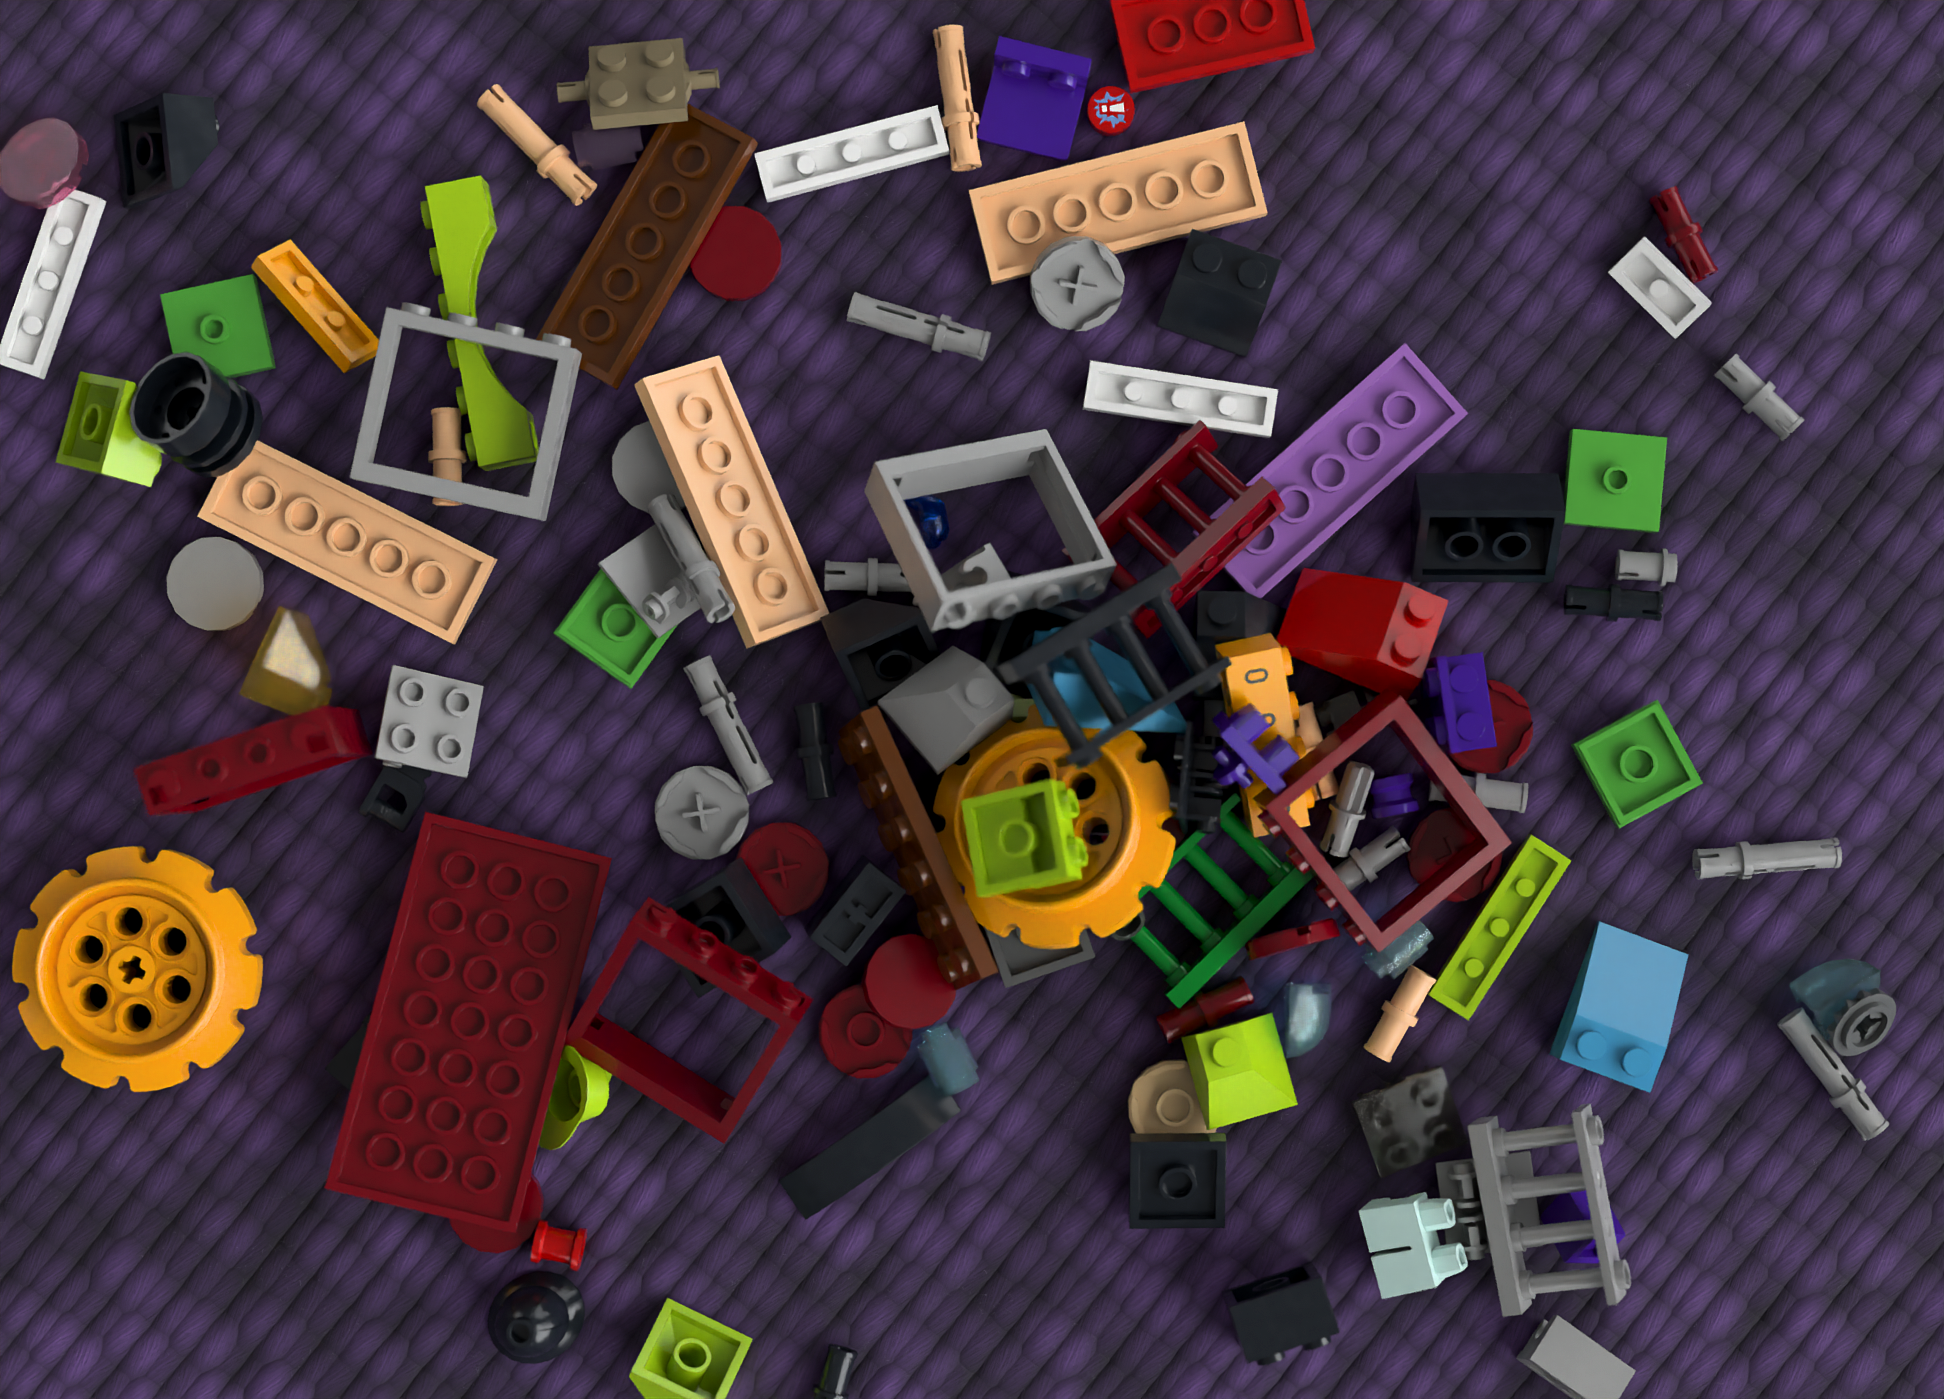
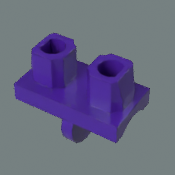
M1251 702L1230 717L1221 710L1211 719L1220 729L1219 734L1234 749V751L1229 753L1223 745H1220L1212 752V756L1219 762L1214 770L1213 778L1220 785L1224 786L1236 781L1243 789L1247 788L1253 782V778L1246 771L1250 767L1275 795L1287 787L1282 776L1295 764L1299 756L1280 734L1261 750L1252 743L1270 725Z

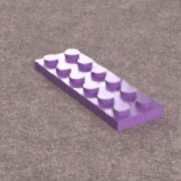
M1404 343L1246 484V486H1252L1261 476L1264 477L1276 489L1286 509L1227 563L1223 569L1243 592L1262 598L1461 421L1468 412L1407 344ZM1230 498L1210 518L1217 519L1233 504L1234 500ZM1196 530L1192 532L1193 536L1197 538L1199 533Z

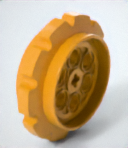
M1036 704L1029 706L1028 716L1025 721L1016 723L1010 719L1000 729L969 751L970 758L966 764L956 765L953 763L946 769L939 784L933 806V812L942 819H945L946 825L936 835L959 885L965 888V899L977 923L1003 938L1007 937L1013 929L1020 928V939L1027 946L1042 949H1062L1076 947L1079 944L1080 933L1086 928H1091L1101 938L1106 937L1126 925L1143 909V904L1138 898L1139 890L1144 886L1159 887L1170 866L1176 841L1169 832L1162 831V823L1165 819L1173 817L1176 812L1169 809L1171 785L1163 767L1157 761L1142 763L1141 758L1147 750V745L1133 730H1127L1101 746L1099 749L1103 756L1080 770H1077L1074 764L1058 768L1054 759L1070 750V747L1057 726H1045ZM1081 728L1087 739L1102 730L1097 728ZM1041 770H1049L1050 779L1064 782L1066 790L1072 789L1075 795L1079 784L1084 780L1093 779L1096 781V789L1091 797L1084 800L1077 799L1079 815L1077 818L1072 819L1075 838L1080 837L1087 850V865L1080 867L1082 879L1039 889L1027 888L987 898L977 897L961 804L962 800L1031 784L1032 777ZM1100 824H1108L1110 831L1107 840L1100 845H1091L1089 836L1092 829Z
M143 846L113 848L89 855L86 858L87 871L83 876L74 869L62 870L45 885L30 906L31 911L38 917L37 926L35 928L21 929L17 934L13 952L12 979L16 983L25 984L29 990L28 998L18 1005L22 1020L32 1038L42 1050L54 1048L55 1046L63 1050L64 1059L61 1063L63 1070L94 1086L105 1089L110 1088L118 1083L120 1076L128 1079L130 1089L133 1092H146L171 1087L187 1081L190 1076L188 1070L190 1062H195L205 1069L216 1064L233 1048L245 1031L244 1025L237 1019L239 1009H250L257 1005L262 985L263 958L259 954L250 953L246 948L247 939L257 932L254 920L244 901L234 888H223L218 892L214 890L211 885L214 870L198 859L171 849L161 850L153 862L148 859L146 849ZM131 908L138 910L143 918V925L137 933L129 931L125 924V915ZM173 928L180 929L186 936L187 944L180 954L174 952L168 944V936ZM91 936H96L103 944V954L98 961L91 959L86 952V943ZM142 959L140 968L146 971L145 975L135 978L136 969L130 966L131 961ZM178 975L187 979L191 987L190 996L186 1001L179 1000L172 990L173 981ZM95 984L101 985L107 992L108 1000L102 1009L96 1007L90 999V991ZM138 1004L145 1005L151 1013V1023L146 1029L139 1027L133 1018V1011Z

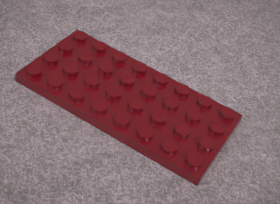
M425 812L325 1189L516 1234L612 858Z

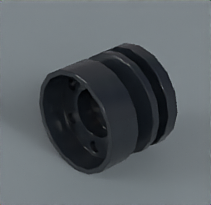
M188 352L171 354L155 363L142 377L132 397L129 412L132 429L142 441L159 452L169 455L173 461L184 465L192 473L205 478L222 476L237 468L252 452L260 436L263 421L260 402L251 391L240 386L232 378L224 376L219 369L200 356Z

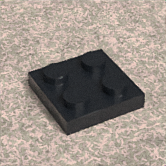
M1225 1133L1129 1134V1229L1225 1228L1227 1156Z

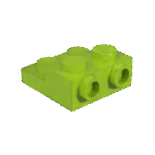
M1050 779L961 801L977 897L987 898L1022 889H1039L1082 879L1080 867L1087 865V850L1083 840L1080 837L1075 838L1072 819L1077 818L1079 815V805L1072 789L1066 790L1064 782Z

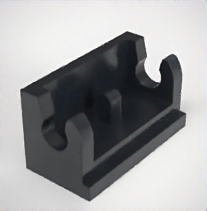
M862 855L804 929L809 938L847 966L905 894L906 890L891 876L880 870L866 856Z

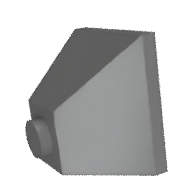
M951 646L878 700V705L938 775L1000 729L1010 719H1013L1014 698L983 662L955 646Z

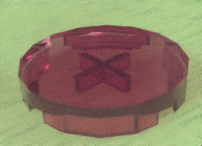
M56 118L39 119L22 127L9 139L0 154V187L9 198L23 207L26 205L42 209L63 201L77 188L83 178L79 173L83 164L87 166L89 159L86 141L68 122Z

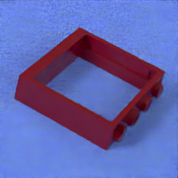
M1387 689L1297 761L1282 776L1287 787L1280 793L1275 795L1267 786L1252 798L1262 810V813L1257 816L1263 823L1262 826L1273 838L1281 835L1290 846V849L1285 852L1290 862L1302 875L1309 871L1318 882V885L1313 888L1318 898L1330 911L1337 907L1345 917L1346 921L1341 924L1343 930L1351 936L1358 947L1365 943L1378 953L1512 843L1402 696ZM1389 724L1474 836L1475 840L1374 923L1286 808Z
M320 706L133 769L149 816L194 814L372 755L373 752L359 709ZM209 797V800L197 803V800Z
M648 897L624 931L567 1032L564 1045L574 1047L583 1057L725 1144L809 1008L813 998L793 987V983L784 981L767 971L753 958L742 955L722 943L711 932L700 929L680 917L672 908L668 909ZM639 939L780 1025L736 1098L598 1013Z

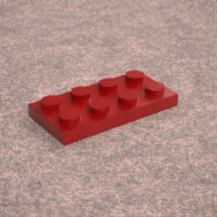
M1109 0L1130 94L1313 53L1315 50L1304 0Z

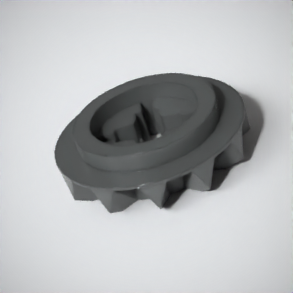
M1877 987L1869 992L1863 989L1860 990L1853 1000L1845 999V1006L1840 1011L1833 1013L1835 1021L1826 1030L1830 1035L1828 1043L1843 1056H1855L1873 1048L1886 1036L1893 1024L1896 1015L1895 1001Z

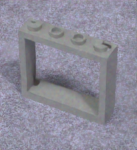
M403 302L401 310L386 307L350 478L546 521L582 353L575 348H570L571 339L543 333L542 341L524 338L525 329L512 325L496 323L495 331L476 327L478 319L466 315L449 313L447 321L429 317L431 309L416 304ZM402 327L558 361L529 497L373 463Z
M1047 429L877 461L874 463L864 490L930 630L945 627L961 628L972 621L991 617L1003 619L1018 611L1036 607L1038 609H1048L1059 602L1077 598L1082 600L1095 598L1104 592L1116 567V563ZM1029 475L1075 565L947 592L903 500Z

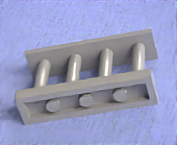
M1591 1103L1582 1104L1571 1112L1573 1124L1506 1132L1505 1128H1499L1496 1115L1478 1118L1467 1126L1503 1316L1522 1315L1532 1304L1531 1299H1535L1536 1294L1604 1287L1607 1306L1617 1305L1626 1295L1625 1289H1630L1629 1266L1625 1259L1620 1260L1598 1146L1604 1142L1603 1127L1600 1117L1598 1115L1593 1116ZM1577 1143L1582 1167L1581 1172L1515 1179L1513 1175H1508L1505 1157L1509 1155V1151ZM1586 1191L1591 1215L1589 1220L1524 1227L1522 1222L1517 1223L1514 1204H1517L1520 1198ZM1595 1239L1600 1267L1533 1274L1531 1270H1526L1523 1252L1526 1251L1527 1246Z

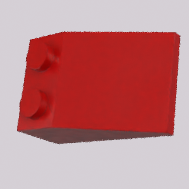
M1303 568L1276 641L1281 647L1286 646L1290 656L1378 693L1387 689L1401 695L1406 702L1423 677L1449 600L1405 582Z

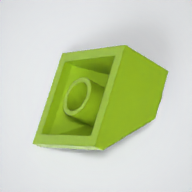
M80 372L56 463L139 485L152 486L153 479L161 467L162 455L161 452L142 441L132 429L129 412L132 397L137 388L134 382Z
M1272 1013L1181 1037L1207 1130L1298 1105Z
M667 1298L629 1377L645 1399H725L753 1339Z

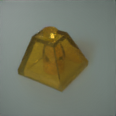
M282 606L278 607L239 695L292 716L328 705L332 695V689L328 687L332 676L308 614Z

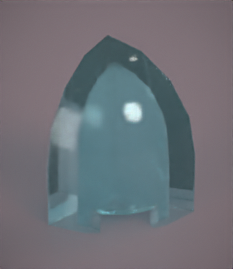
M1853 959L1833 960L1812 968L1791 982L1789 986L1796 1002L1800 1003L1803 1001L1814 1012L1816 1019L1812 1023L1827 1041L1830 1039V1035L1826 1030L1835 1021L1833 1013L1840 1011L1845 1006V999H1855L1860 990L1863 989L1869 992L1876 987L1879 988L1880 970L1864 961Z
M1285 983V1059L1303 1056L1315 1048L1328 1031L1332 1014V983Z

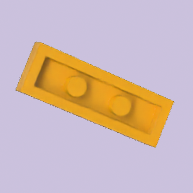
M291 240L257 256L251 268L343 373L376 356L379 339Z

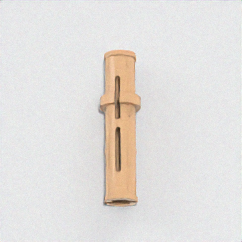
M945 25L933 30L945 116L942 117L941 121L944 130L947 131L949 140L951 170L956 172L971 171L982 166L976 126L980 123L979 115L974 112L971 99L963 27L961 25Z
M495 84L491 87V90L494 92L493 94L489 89L486 90L479 98L477 106L537 165L538 169L536 171L541 177H549L572 200L575 206L583 202L580 198L581 196L584 200H587L595 191L597 184L569 158L570 151L564 145H557L502 90L500 85Z

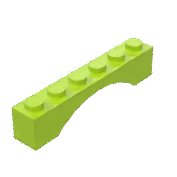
M482 176L425 186L427 201L420 202L425 228L427 230L433 229L436 247L429 248V254L435 276L442 275L445 293L438 294L443 320L448 321L449 313H457L477 319L475 302L478 276L486 250L497 232L489 185ZM458 339L448 340L447 348L453 369L460 368L463 386L456 387L459 409L462 415H469L472 432L465 433V443L470 461L477 460L478 467L485 471L536 462L539 446L533 415L518 403L499 381L485 355L483 345Z

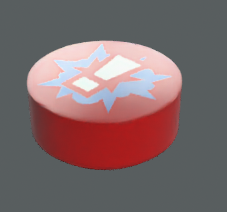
M1106 86L1097 90L1091 96L1087 108L1089 124L1096 132L1104 136H1117L1125 132L1130 127L1135 113V106L1131 96L1125 90L1116 86Z

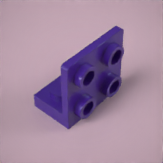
M999 36L994 54V68L977 131V139L981 142L1066 162L1081 110L1092 59Z
M1483 652L1452 657L1444 655L1428 659L1423 677L1419 682V690L1422 699L1429 698L1432 717L1425 718V728L1445 754L1496 747L1497 743Z

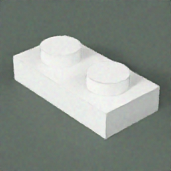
M1645 236L1608 272L1675 339L1712 303Z

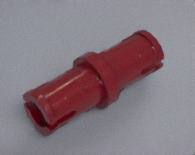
M1673 186L1660 192L1661 196H1653L1649 199V202L1653 206L1668 236L1664 239L1669 249L1674 248L1689 280L1695 284L1706 279V275L1709 274L1711 276L1719 270L1714 265L1700 236L1703 230L1699 222H1693L1678 192L1677 186Z
M1240 975L1236 979L1205 994L1202 991L1196 992L1192 996L1193 1000L1185 1003L1180 1009L1176 1007L1162 1015H1157L1156 1020L1168 1044H1171L1174 1040L1205 1025L1209 1029L1218 1025V1019L1244 1006L1253 1004L1254 998L1246 981Z

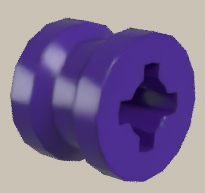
M1412 772L1372 780L1369 793L1373 795L1374 805L1371 808L1372 819L1419 810L1418 800L1412 797L1410 786L1414 782Z

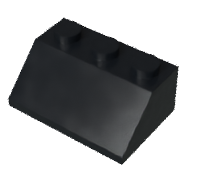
M1415 473L1411 503V582L1553 583L1566 512L1558 473Z

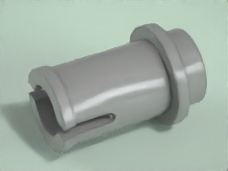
M1661 548L1660 553L1617 551L1615 562L1616 580L1658 581L1659 586H1665L1666 582H1675L1677 554L1668 553L1666 548Z

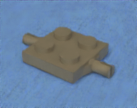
M683 38L589 47V70L585 76V81L557 82V96L559 103L587 100L590 107L593 130L688 121L687 103L692 90L720 88L718 67L690 71L685 61Z

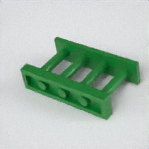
M1231 792L1226 797L1212 798L1222 800L1221 824L1219 826L1268 875L1266 881L1271 886L1258 899L1253 893L1248 896L1197 844L1206 834L1196 832L1195 827L1174 849L1167 872L1184 857L1235 909L1232 914L1237 919L1224 932L1219 927L1214 929L1165 879L1157 888L1144 886L1138 892L1140 900L1150 890L1201 942L1198 947L1203 953L1189 965L1185 960L1180 963L1144 925L1135 936L1130 938L1167 976L1165 981L1169 986L1163 993L1179 1009L1313 878L1309 871L1302 875L1287 860L1281 862L1257 837H1253L1249 828L1231 811L1241 800L1235 792Z

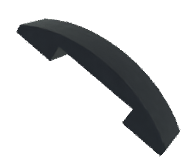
M933 1071L856 1128L779 1179V1182L806 1220L910 1150L959 1113L961 1108L935 1071Z

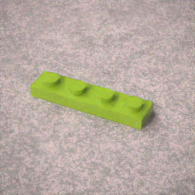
M1528 834L1435 978V984L1432 985L1427 995L1469 1021L1572 860L1533 835Z

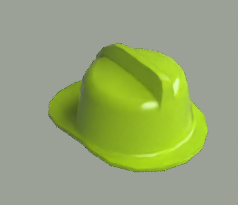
M564 1045L539 1140L540 1147L548 1150L561 1148L571 1138L581 1122L600 1115L606 1108L609 1098V1081L612 1074L580 1055L574 1047Z

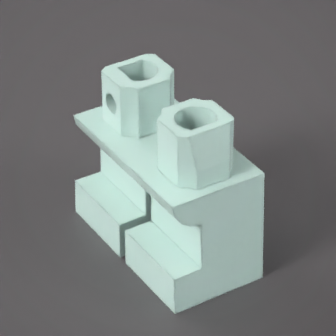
M1426 1192L1406 1198L1390 1200V1197L1374 1199L1359 1210L1369 1252H1376L1371 1257L1382 1299L1435 1288L1446 1277L1462 1272L1468 1266L1465 1250L1461 1242L1440 1246L1436 1230L1450 1228L1455 1224V1213L1450 1198L1428 1199Z

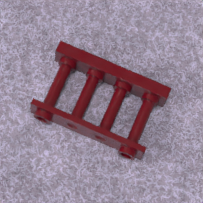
M1201 420L1191 429L1179 434L1172 447L1094 519L1108 549L1129 532L1163 566L1171 563L1174 564L1183 579L1169 588L1173 595L1170 601L1176 611L1286 509L1276 489L1264 477L1261 476L1252 486H1246L1211 454L1218 445L1207 426ZM1196 467L1234 500L1233 504L1217 519H1211L1177 487ZM1162 499L1199 533L1198 537L1181 552H1176L1142 519ZM1066 547L1063 548L1062 552L1070 561V563L1074 566L1075 564L1073 563ZM1113 557L1116 567L1110 577V581L1120 591H1123L1138 581ZM1144 604L1129 612L1133 619L1131 623L1146 639L1162 626L1153 609L1148 611Z

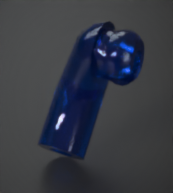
M933 494L903 500L907 506L919 513L921 526L919 534L926 548H938L941 542L947 539L950 531L945 504Z

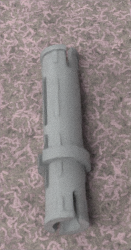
M858 292L854 293L847 314L848 322L866 325L931 345V350L941 353L944 349L978 359L979 361L984 360L991 332L952 322L951 317L944 314L940 318L927 315L906 307L880 301Z
M666 494L656 497L649 503L647 509L681 569L683 585L686 590L693 592L708 622L713 623L716 620L718 623L727 619L733 614L735 605L721 584L718 566L714 561L709 560L704 553L699 540L682 513L676 497L673 494H669L668 497Z
M706 656L684 667L683 670L687 674L702 704L699 710L703 717L708 716L740 779L746 796L772 784L773 780L765 768L733 703L736 701L733 692L728 693L711 656Z
M1837 838L1764 845H1750L1748 841L1736 842L1734 847L1694 849L1692 863L1693 870L1699 869V871H1695L1697 879L1719 876H1737L1739 879H1751V874L1816 868H1840L1842 850L1841 847L1834 848V846H1838L1840 843Z
M1802 1007L1790 1012L1777 1023L1779 1029L1788 1037L1806 1064L1831 1095L1829 1098L1830 1103L1834 1108H1841L1864 1141L1876 1137L1889 1126L1887 1119L1883 1117L1864 1092L1866 1085L1860 1078L1855 1079Z

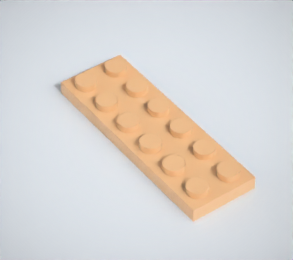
M1245 122L969 190V197L992 285L1029 276L1037 257L1051 243L1065 237L1087 236L1104 243L1114 254L1189 236L1192 229L1205 232L1267 215Z
M720 356L648 376L634 384L707 557L718 566L721 584L735 605L732 615L746 648L821 621L820 617L829 614L828 608Z
M258 440L252 452L237 468L217 477L197 516L452 644H456L497 562V559Z

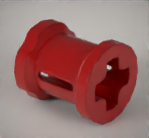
M540 1219L533 1240L531 1262L539 1263L541 1259L568 1264L571 1270L578 1271L584 1254L587 1229L580 1227L577 1231L555 1228L549 1226L548 1221Z

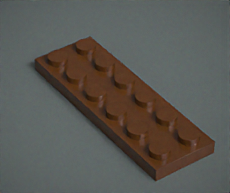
M688 103V121L658 125L536 340L542 341L543 333L571 339L570 348H575L582 353L579 369L616 390L619 388L758 145L753 137Z
M878 706L859 713L838 731L841 737L838 740L841 755L848 765L853 764L861 781L858 783L861 799L867 808H873L880 825L877 830L881 843L888 852L893 851L900 867L897 870L899 882L902 888L906 890L905 893L907 895H913L920 911L917 913L919 926L926 938L933 939L940 956L937 957L939 970L943 978L948 983L952 982L955 990H958L998 972L997 966Z

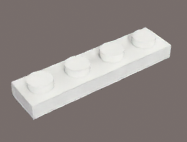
M937 105L754 153L767 203L950 154Z
M56 183L0 343V365L45 379L106 201Z
M1090 361L1083 410L1186 426H1194L1201 420L1208 429L1270 438L1278 389Z

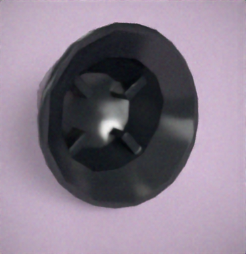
M536 1271L519 1276L505 1285L492 1302L487 1320L492 1342L503 1355L520 1363L537 1364L558 1357L573 1344L583 1327L585 1317L584 1301L579 1289L560 1274Z

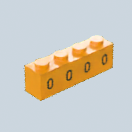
M1271 633L1215 645L1217 659L1228 656L1233 664L1219 673L1223 679L1221 686L1226 715L1228 717L1232 716L1236 711L1251 702L1270 725L1252 743L1261 750L1280 734L1299 756L1297 761H1299L1306 755V749L1302 737L1295 736L1293 721L1300 719V711L1294 691L1288 692L1286 676L1293 674L1288 648L1286 646L1281 647ZM1249 767L1246 771L1253 778V782L1244 789L1239 784L1238 786L1244 821L1253 837L1256 838L1269 835L1268 831L1262 826L1263 823L1257 817L1262 813V810L1252 799L1265 789L1267 785ZM1312 789L1307 790L1286 808L1300 828L1310 826L1307 809L1314 807Z

